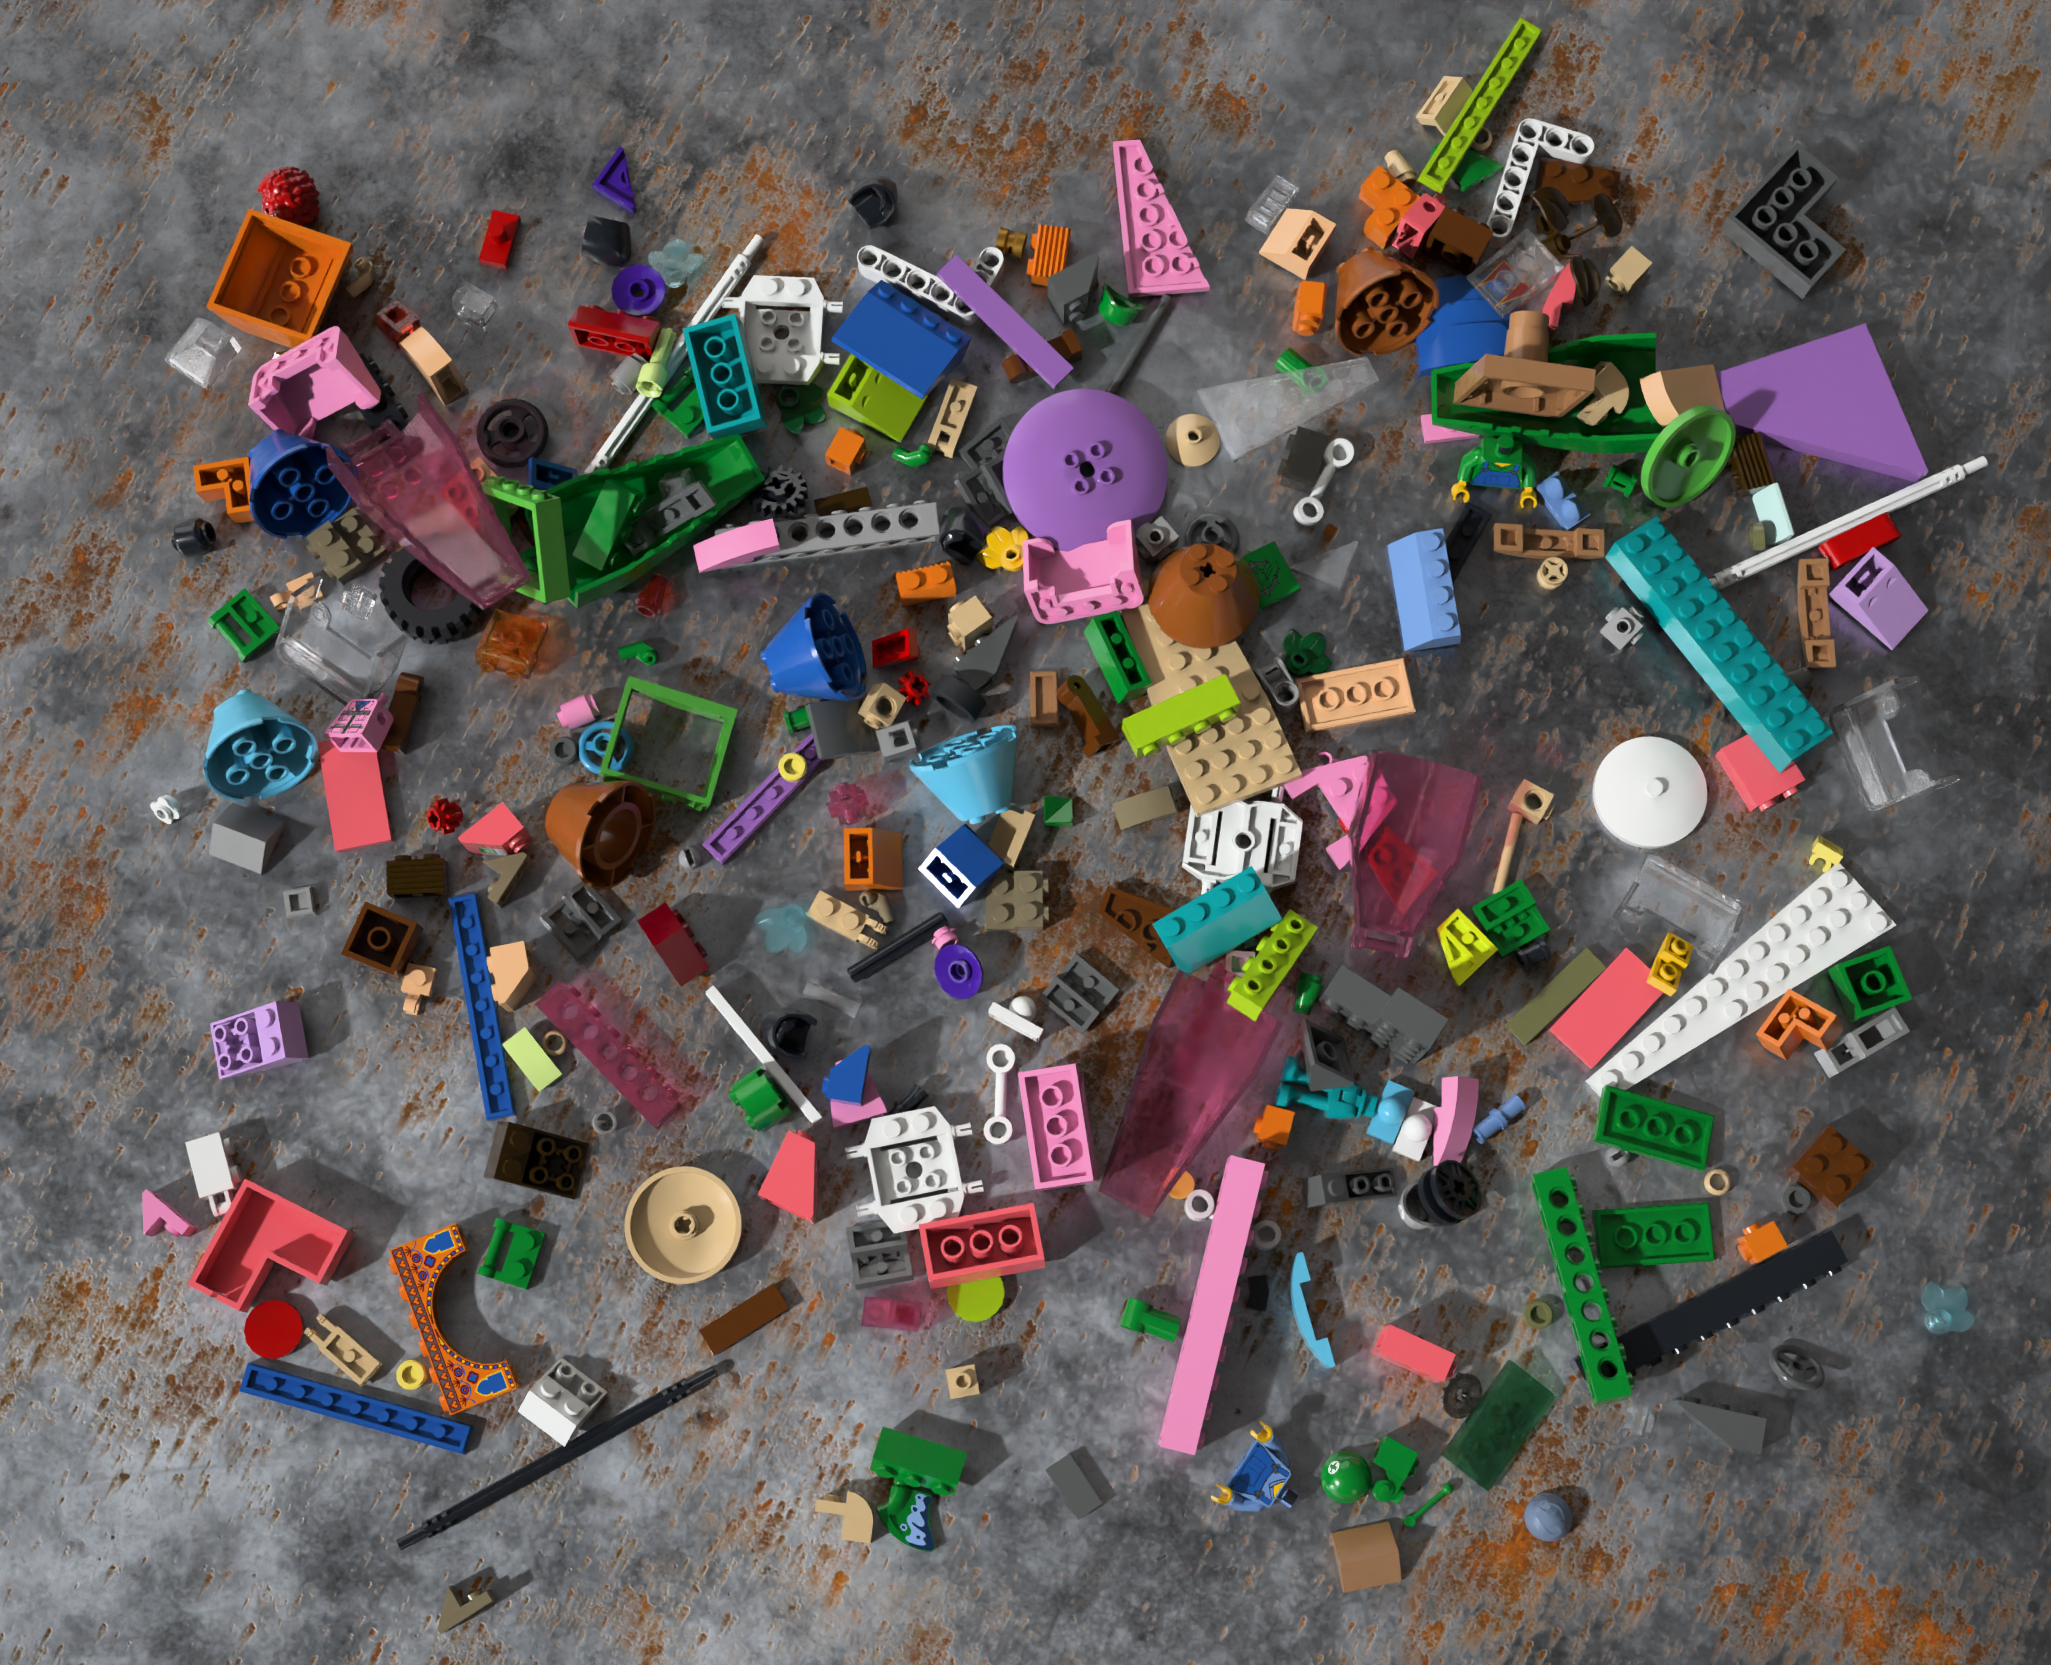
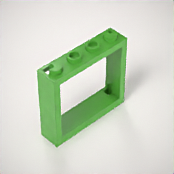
M490 476L488 481L478 483L489 581L544 603L571 597L560 497L548 494L546 490L534 489L532 485H522L518 480L505 479V476ZM508 502L532 510L539 574L515 565Z
M629 676L598 777L604 778L603 782L636 781L645 785L647 792L657 794L658 799L661 801L674 803L677 800L686 803L685 807L688 809L701 811L703 808L707 810L712 800L738 709ZM632 694L723 722L702 796L610 769Z

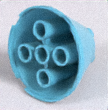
M244 689L214 709L215 717L204 757L203 773L209 787L218 795L237 801H244V797L259 796L260 800L270 798L294 787L313 768L315 764L313 759L316 751H318V745L312 731L305 724L264 696L253 693L250 689Z
M1014 725L991 727L992 732L979 735L978 730L939 743L919 753L920 760L916 763L914 759H911L909 761L910 770L961 821L969 820L970 824H976L986 819L985 815L994 811L996 814L1006 812L1011 809L1010 802L1018 741V731Z

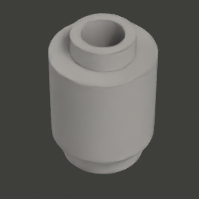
M633 353L631 357L627 356L612 373V386L621 394L626 392L632 394L636 390L640 370L648 362L637 353Z

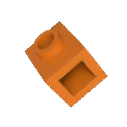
M840 427L825 454L826 463L851 476L856 465H861L867 456L868 450L866 449L865 438L855 429L849 428L846 430Z
M1271 1105L1265 1106L1263 1116H1257L1253 1133L1258 1134L1256 1141L1262 1143V1148L1278 1151L1279 1147L1285 1148L1287 1146L1295 1112Z
M1774 1221L1767 1222L1761 1226L1758 1222H1755L1742 1229L1744 1235L1737 1238L1740 1244L1737 1246L1739 1253L1745 1261L1749 1260L1750 1264L1759 1263L1788 1247Z

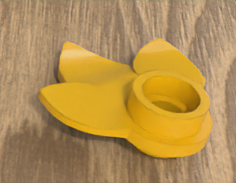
M1001 526L991 527L986 538L989 547L977 553L978 560L990 569L1003 567L1012 572L1021 570L1023 568V541L1029 540L1026 530L1018 526L1010 533ZM1017 554L1015 558L1008 559L1011 555Z

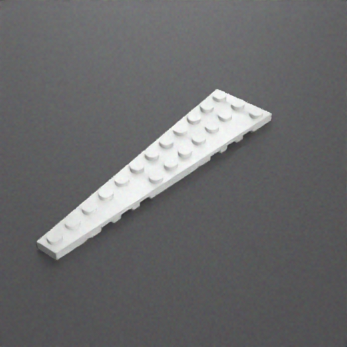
M1840 863L1837 866L1834 864L1590 1076L1586 1082L1600 1098L1602 1088L1605 1085L1622 1090L1630 1088L1783 995L1788 989L1796 987L1893 928L1896 924Z

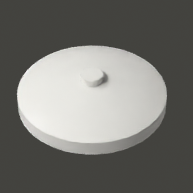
M1638 737L1618 745L1604 758L1594 778L1593 801L1600 820L1615 837L1635 847L1647 849L1663 848L1685 838L1700 822L1707 803V784L1700 765L1686 749L1664 738Z

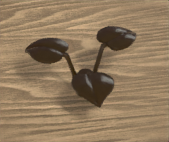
M1555 187L1538 189L1530 197L1538 204L1549 226L1555 230L1552 234L1546 236L1545 240L1538 243V254L1545 262L1556 258L1558 262L1570 259V270L1584 307H1586L1598 295L1601 288V278L1596 266L1590 259L1586 258L1583 260L1580 254H1567L1571 248L1570 241L1599 225L1606 237L1613 238L1619 235L1622 230L1621 215L1617 208L1614 207L1610 197L1604 193H1599L1592 198L1591 202L1593 214L1598 221L1569 236L1561 235L1559 233L1565 230L1569 224L1567 218L1570 213L1569 204L1564 194Z

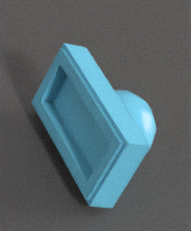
M1388 1080L1366 1134L1393 1145L1415 1091Z

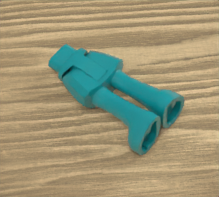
M1287 1055L1280 1081L1309 1087L1306 1071L1299 1067L1298 1059ZM1280 1083L1277 1089L1274 1107L1286 1109L1291 1104L1308 1106L1325 1111V1117L1334 1119L1360 1118L1361 1115L1373 1118L1378 1096L1366 1093L1367 1090L1357 1083L1349 1087L1322 1090L1327 1092L1326 1097L1300 1091L1283 1083Z

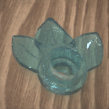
M680 239L669 241L665 245L663 252L650 251L647 258L649 266L660 273L667 286L673 288L681 286L685 282L687 275L696 272L702 262L701 254H688L686 244Z
M788 904L782 909L769 907L759 913L753 921L756 927L767 931L764 938L766 953H778L788 946L792 952L798 954L806 945L807 934L804 926L807 917L804 909L799 905ZM789 915H797V921L789 923L787 921Z
M1933 1281L1926 1284L1921 1295V1302L1926 1310L1924 1317L1926 1328L1931 1333L1937 1335H1945L1950 1331L1962 1333L1972 1326L1974 1318L1964 1311L1968 1303L1965 1290L1962 1287H1952L1943 1292ZM1937 1315L1942 1318L1944 1324L1938 1321Z

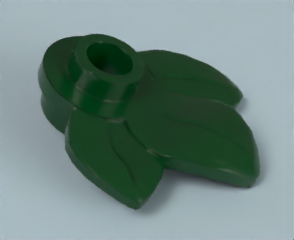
M814 383L800 385L797 388L785 386L777 392L776 404L782 411L781 420L790 432L799 435L803 430L804 423L816 425L826 420L824 409L817 402L824 391L820 386ZM792 397L795 400L792 404H787L785 399Z
M1290 629L1285 634L1282 641V649L1286 654L1284 665L1290 675L1299 677L1308 672L1320 674L1326 672L1331 667L1333 661L1323 654L1326 648V638L1322 633L1312 632L1302 637L1295 629ZM1295 659L1301 661L1302 664L1297 663Z

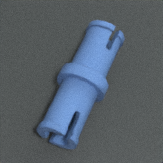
M1514 1094L1498 1109L1493 1108L1488 1112L1489 1116L1473 1127L1472 1135L1483 1144L1499 1129L1504 1130L1511 1119L1526 1109L1524 1102L1519 1096Z

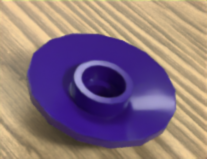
M639 264L621 270L614 278L611 292L612 299L618 309L629 313L631 316L640 317L647 316L660 307L664 301L666 289L665 282L659 272L650 266ZM638 291H643L645 293L644 296L640 298L636 297L635 294Z
M958 943L947 945L938 952L935 958L934 972L942 990L949 996L957 999L971 998L978 993L983 984L984 972L981 961L975 952L967 946Z

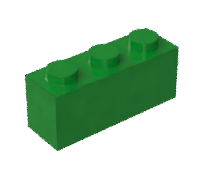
M615 478L607 479L573 552V556L601 571L614 567L621 555L619 549L622 542H625L631 534L632 527H630L633 517H637L643 507L641 500L644 493Z
M1115 610L1092 618L1083 632L1117 704L1119 705L1142 697L1147 688L1152 685V682L1118 611Z
M883 1427L872 1458L870 1470L883 1478L894 1477L903 1480L904 1483L912 1487L922 1486L932 1489L938 1495H951L955 1497L968 1453Z

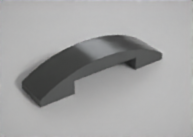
M701 480L694 482L667 497L633 520L630 524V527H632L631 534L623 543L634 556L693 516L697 517L717 504V501Z

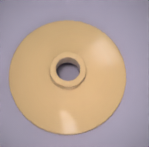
M1186 414L1178 417L1170 424L1165 437L1166 449L1177 463L1187 467H1199L1207 464L1216 456L1220 446V434L1215 424L1207 417L1199 414ZM1194 433L1198 436V439L1192 441L1188 435Z

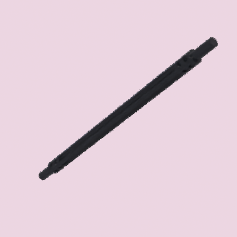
M711 1366L687 1380L686 1378L681 1379L574 1438L565 1447L562 1445L425 1520L422 1522L421 1527L396 1540L399 1548L404 1550L427 1536L431 1538L691 1395L693 1389L718 1376L715 1369Z

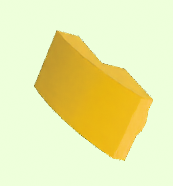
M1669 932L1657 953L1646 982L1672 996L1677 991L1682 971L1689 964L1694 946Z

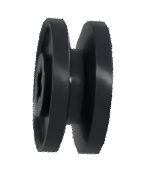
M1445 1160L1424 1172L1419 1179L1418 1193L1424 1209L1436 1222L1444 1226L1458 1224L1476 1214L1481 1206L1482 1194L1479 1183L1473 1173L1464 1164L1456 1160Z

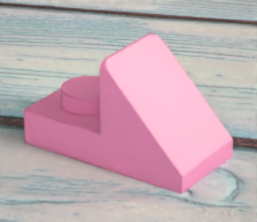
M146 1189L142 1193L144 1235L152 1237L165 1222L167 1223L164 1227L176 1237L180 1234L190 1237L197 1229L156 1192Z

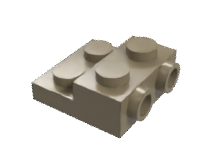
M354 507L333 523H330L328 520L306 536L310 542L306 547L316 560L322 557L326 563L322 568L332 581L338 578L343 585L388 553Z
M1043 871L997 873L986 885V931H1043V923H1049V906H1043V895H1048V878H1043Z

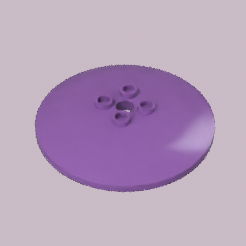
M1096 389L1063 391L1045 398L1032 407L1018 422L1008 440L1002 468L1005 493L1010 507L1019 522L1035 538L1047 539L1051 541L1054 549L1066 552L1084 544L1108 540V527L1120 521L1131 519L1136 537V531L1143 524L1151 523L1157 515L1165 496L1168 479L1166 453L1153 424L1129 401L1112 393ZM1087 462L1093 465L1095 472L1092 477L1081 475L1079 468L1082 463Z

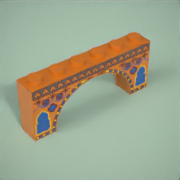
M454 1223L389 1250L392 1258L388 1259L390 1268L394 1275H399L402 1285L398 1286L403 1301L409 1302L412 1312L408 1313L414 1330L418 1329L422 1340L418 1341L423 1356H428L432 1367L429 1368V1374L435 1385L439 1384L442 1395L439 1396V1401L444 1412L449 1411L450 1416H457L521 1389L511 1361L506 1360L494 1364H482L470 1360L453 1347L442 1329L438 1315V1295L441 1283L451 1266L458 1259L470 1253L461 1225Z

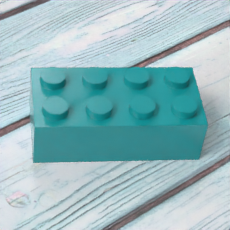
M731 314L683 328L707 433L713 439H718L736 433L742 434L767 427L743 323L737 315Z

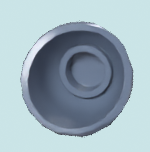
M1544 1493L1533 1497L1528 1502L1524 1511L1526 1528L1534 1537L1542 1541L1553 1542L1561 1540L1569 1533L1572 1527L1573 1515L1564 1499L1555 1494Z

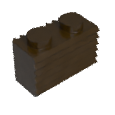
M1761 432L1736 437L1726 466L1729 465L1732 472L1730 476L1732 489L1738 492L1739 497L1754 495L1773 483H1777Z
M424 854L423 859H412L410 855H397L394 857V860L386 861V892L390 898L448 896V862L444 858H440L439 854Z

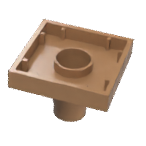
M1516 311L1510 314L1504 356L1485 354L1455 382L1453 404L1560 419L1594 392L1596 369L1548 363L1549 316L1538 311Z

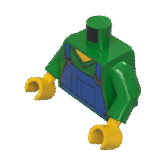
M1506 434L1499 436L1498 439L1484 438L1478 447L1464 454L1457 476L1459 483H1456L1451 488L1454 501L1456 500V495L1460 492H1464V503L1469 500L1470 495L1466 486L1467 482H1469V485L1511 489L1525 487V490L1520 495L1521 507L1524 508V500L1526 498L1533 499V508L1536 507L1537 494L1533 490V487L1536 486V463L1528 452L1522 451L1521 441L1513 440L1511 436Z

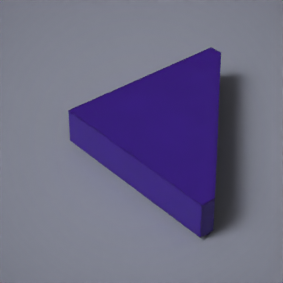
M619 146L592 184V188L635 214L636 206L625 152Z

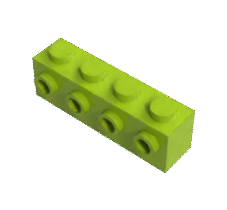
M1223 674L1124 718L1122 730L1136 758L1142 755L1149 757L1156 754L1162 746L1169 743L1170 745H1176L1185 740L1186 736L1196 732V734L1207 731L1211 728V724L1220 720L1223 723L1232 720L1237 716L1241 702L1226 674Z
M1291 909L1282 918L1281 922L1270 928L1273 931L1270 938L1266 935L1262 938L1256 948L1259 951L1256 958L1250 956L1244 964L1242 970L1245 973L1242 978L1236 976L1227 989L1231 992V995L1226 1003L1255 1022L1318 930L1317 926Z

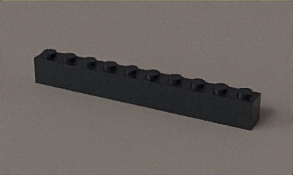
M1832 1230L1824 1231L1616 1336L1618 1344L1622 1343L1626 1352L1627 1360L1623 1361L1626 1373L1631 1372L1633 1377L1637 1375L1635 1369L1646 1365L1648 1369L1663 1361L1662 1355L1670 1351L1673 1356L1689 1348L1688 1342L1696 1338L1698 1342H1702L1715 1335L1712 1330L1723 1326L1725 1330L1740 1323L1739 1316L1747 1312L1750 1317L1766 1309L1765 1303L1771 1300L1779 1303L1791 1297L1789 1291L1797 1287L1802 1291L1817 1284L1816 1277L1825 1274L1826 1278L1841 1272L1842 1268L1840 1265L1848 1262ZM1607 1341L1596 1347L1600 1349L1606 1348ZM1578 1355L1570 1359L1569 1362L1584 1391L1590 1392L1581 1358ZM1604 1364L1600 1366V1371L1605 1377L1611 1378L1615 1376V1369L1611 1365Z

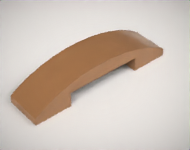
M1495 523L1494 551L1506 555L1534 559H1547L1550 557H1557L1562 560L1603 558L1604 529L1576 528L1575 531L1529 529L1523 528L1521 524Z
M1828 558L1800 559L1798 563V619L1802 651L1807 669L1836 667L1834 639H1831L1827 595V588L1830 586Z

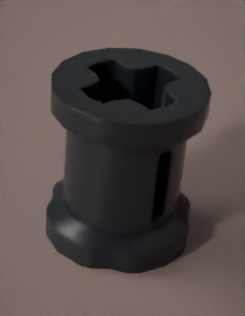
M1541 937L1536 938L1533 944L1522 950L1519 948L1514 950L1518 964L1526 973L1531 971V967L1539 962L1552 959L1551 952Z

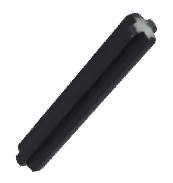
M938 912L847 969L849 977L854 983H857L932 937L938 929L949 925L943 913Z

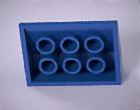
M880 280L865 294L832 336L831 341L923 399L963 361L972 337L940 318L936 313L926 309L914 299L898 291L891 284Z

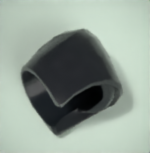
M880 175L871 176L860 181L848 193L846 199L859 213L869 229L878 228L887 221L897 206V186L888 177Z
M589 215L583 237L581 255L605 268L618 269L625 267L630 260L631 253L630 226L625 222Z
M952 506L944 511L941 520L940 547L942 551L961 564L971 566L991 527L974 512L961 506Z
M787 1007L777 1008L766 1013L760 1020V1033L765 1043L774 1051L791 1058L806 1059L808 1055L807 1052H804L806 1038L811 1025H817V1019L796 1009Z

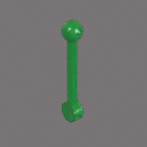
M1445 1483L1442 1486V1490L1412 1516L1407 1515L1404 1518V1524L1407 1527H1413L1416 1524V1520L1444 1495H1449L1453 1492V1485Z

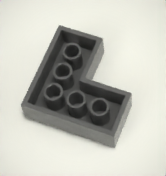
M1796 143L1731 212L1720 231L1801 299H1804L1839 261L1846 250L1807 217L1815 206L1829 193L1839 177L1799 143Z
M1343 965L1340 966L1318 1000L1322 1004L1321 1009L1333 1017L1339 1015L1347 1020L1345 1024L1349 1028L1359 1033L1362 1030L1371 1036L1370 1041L1381 1048L1387 1046L1394 1050V1056L1407 1064L1410 1061L1415 1064L1431 1048L1449 1020L1398 987L1390 996Z

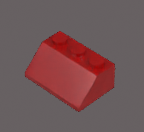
M579 305L568 322V328L575 346L631 357L633 353H637L646 361H650L661 331L660 322H657L652 317H632L629 313L616 310L613 313L604 311L603 308L597 305H588V307Z

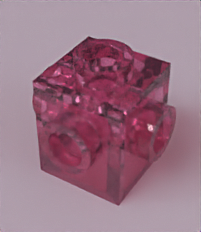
M848 782L838 784L833 787L832 792H829L831 801L827 802L826 805L831 818L837 817L840 826L855 824L861 821L862 817L867 816L864 807L869 805L863 789L858 790L855 783L850 785ZM852 798V802L849 805L842 804V801Z

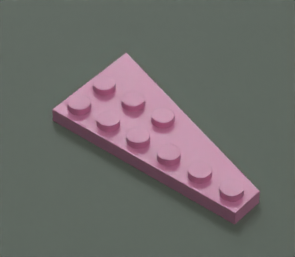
M1140 139L1113 142L1128 298L1209 291L1210 286L1189 247L1187 237L1165 196L1161 183H1159L1153 171V166Z

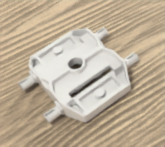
M754 275L743 291L742 296H723L722 308H739L740 320L743 323L757 383L809 385L821 371L823 364L840 365V353H824L822 351L824 316L827 315V312L843 313V301L824 300L814 278ZM756 305L810 307V311L756 309ZM778 329L788 330L789 336L786 339L780 340L774 336Z
M1280 786L1278 797V787L1272 790L1270 802L1242 800L1200 817H1196L1192 806H1190L1182 867L1202 881L1201 895L1206 893L1207 890L1213 889L1216 883L1221 884L1250 866L1254 868L1269 896L1272 891L1295 882L1303 820L1282 803L1284 787ZM1218 811H1221L1223 813L1216 865H1211ZM1274 819L1267 873H1264L1270 820ZM1247 835L1251 840V845L1246 849L1239 848L1235 843L1237 836Z
M935 1106L872 1118L865 1142L861 1143L862 1145L845 1147L846 1153L857 1151L856 1153L846 1154L847 1160L862 1156L864 1158L867 1157L875 1200L871 1203L856 1205L857 1210L868 1208V1210L857 1212L858 1217L870 1214L879 1215L894 1234L919 1229V1224L959 1217L964 1197L969 1194L984 1192L983 1187L972 1189L974 1186L983 1185L982 1180L969 1183L961 1182L953 1140L956 1137L972 1135V1129L960 1131L971 1128L970 1122L957 1126L950 1125ZM937 1136L935 1141L885 1151L880 1149L883 1146ZM917 1162L921 1165L922 1174L918 1178H910L906 1174L908 1163ZM943 1189L948 1191V1193L891 1204L893 1199Z

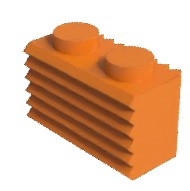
M1040 224L1038 233H1032L1030 249L1035 250L1034 259H1028L1027 275H1031V284L1048 286V277L1067 268L1071 239L1070 228Z
M1304 280L1300 282L1292 323L1294 332H1298L1302 336L1319 334L1325 310L1326 283Z
M948 561L945 564L942 562L940 565L935 564L932 566L930 564L929 567L924 566L923 569L919 567L918 570L914 568L912 571L908 569L907 572L896 573V582L902 607L956 595L952 568Z

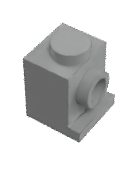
M908 721L876 731L885 763L917 753L916 745L921 744L916 728L910 729ZM899 739L905 742L900 747L894 745L895 741Z

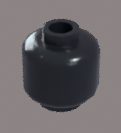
M193 518L180 522L175 526L171 541L173 547L180 551L181 554L186 557H194L207 553L213 548V544L216 542V533L211 523L206 522L202 518Z

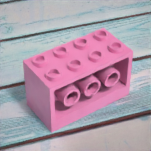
M1075 1063L1019 1072L1018 1078L1035 1190L1045 1191L1100 1182L1082 1067Z

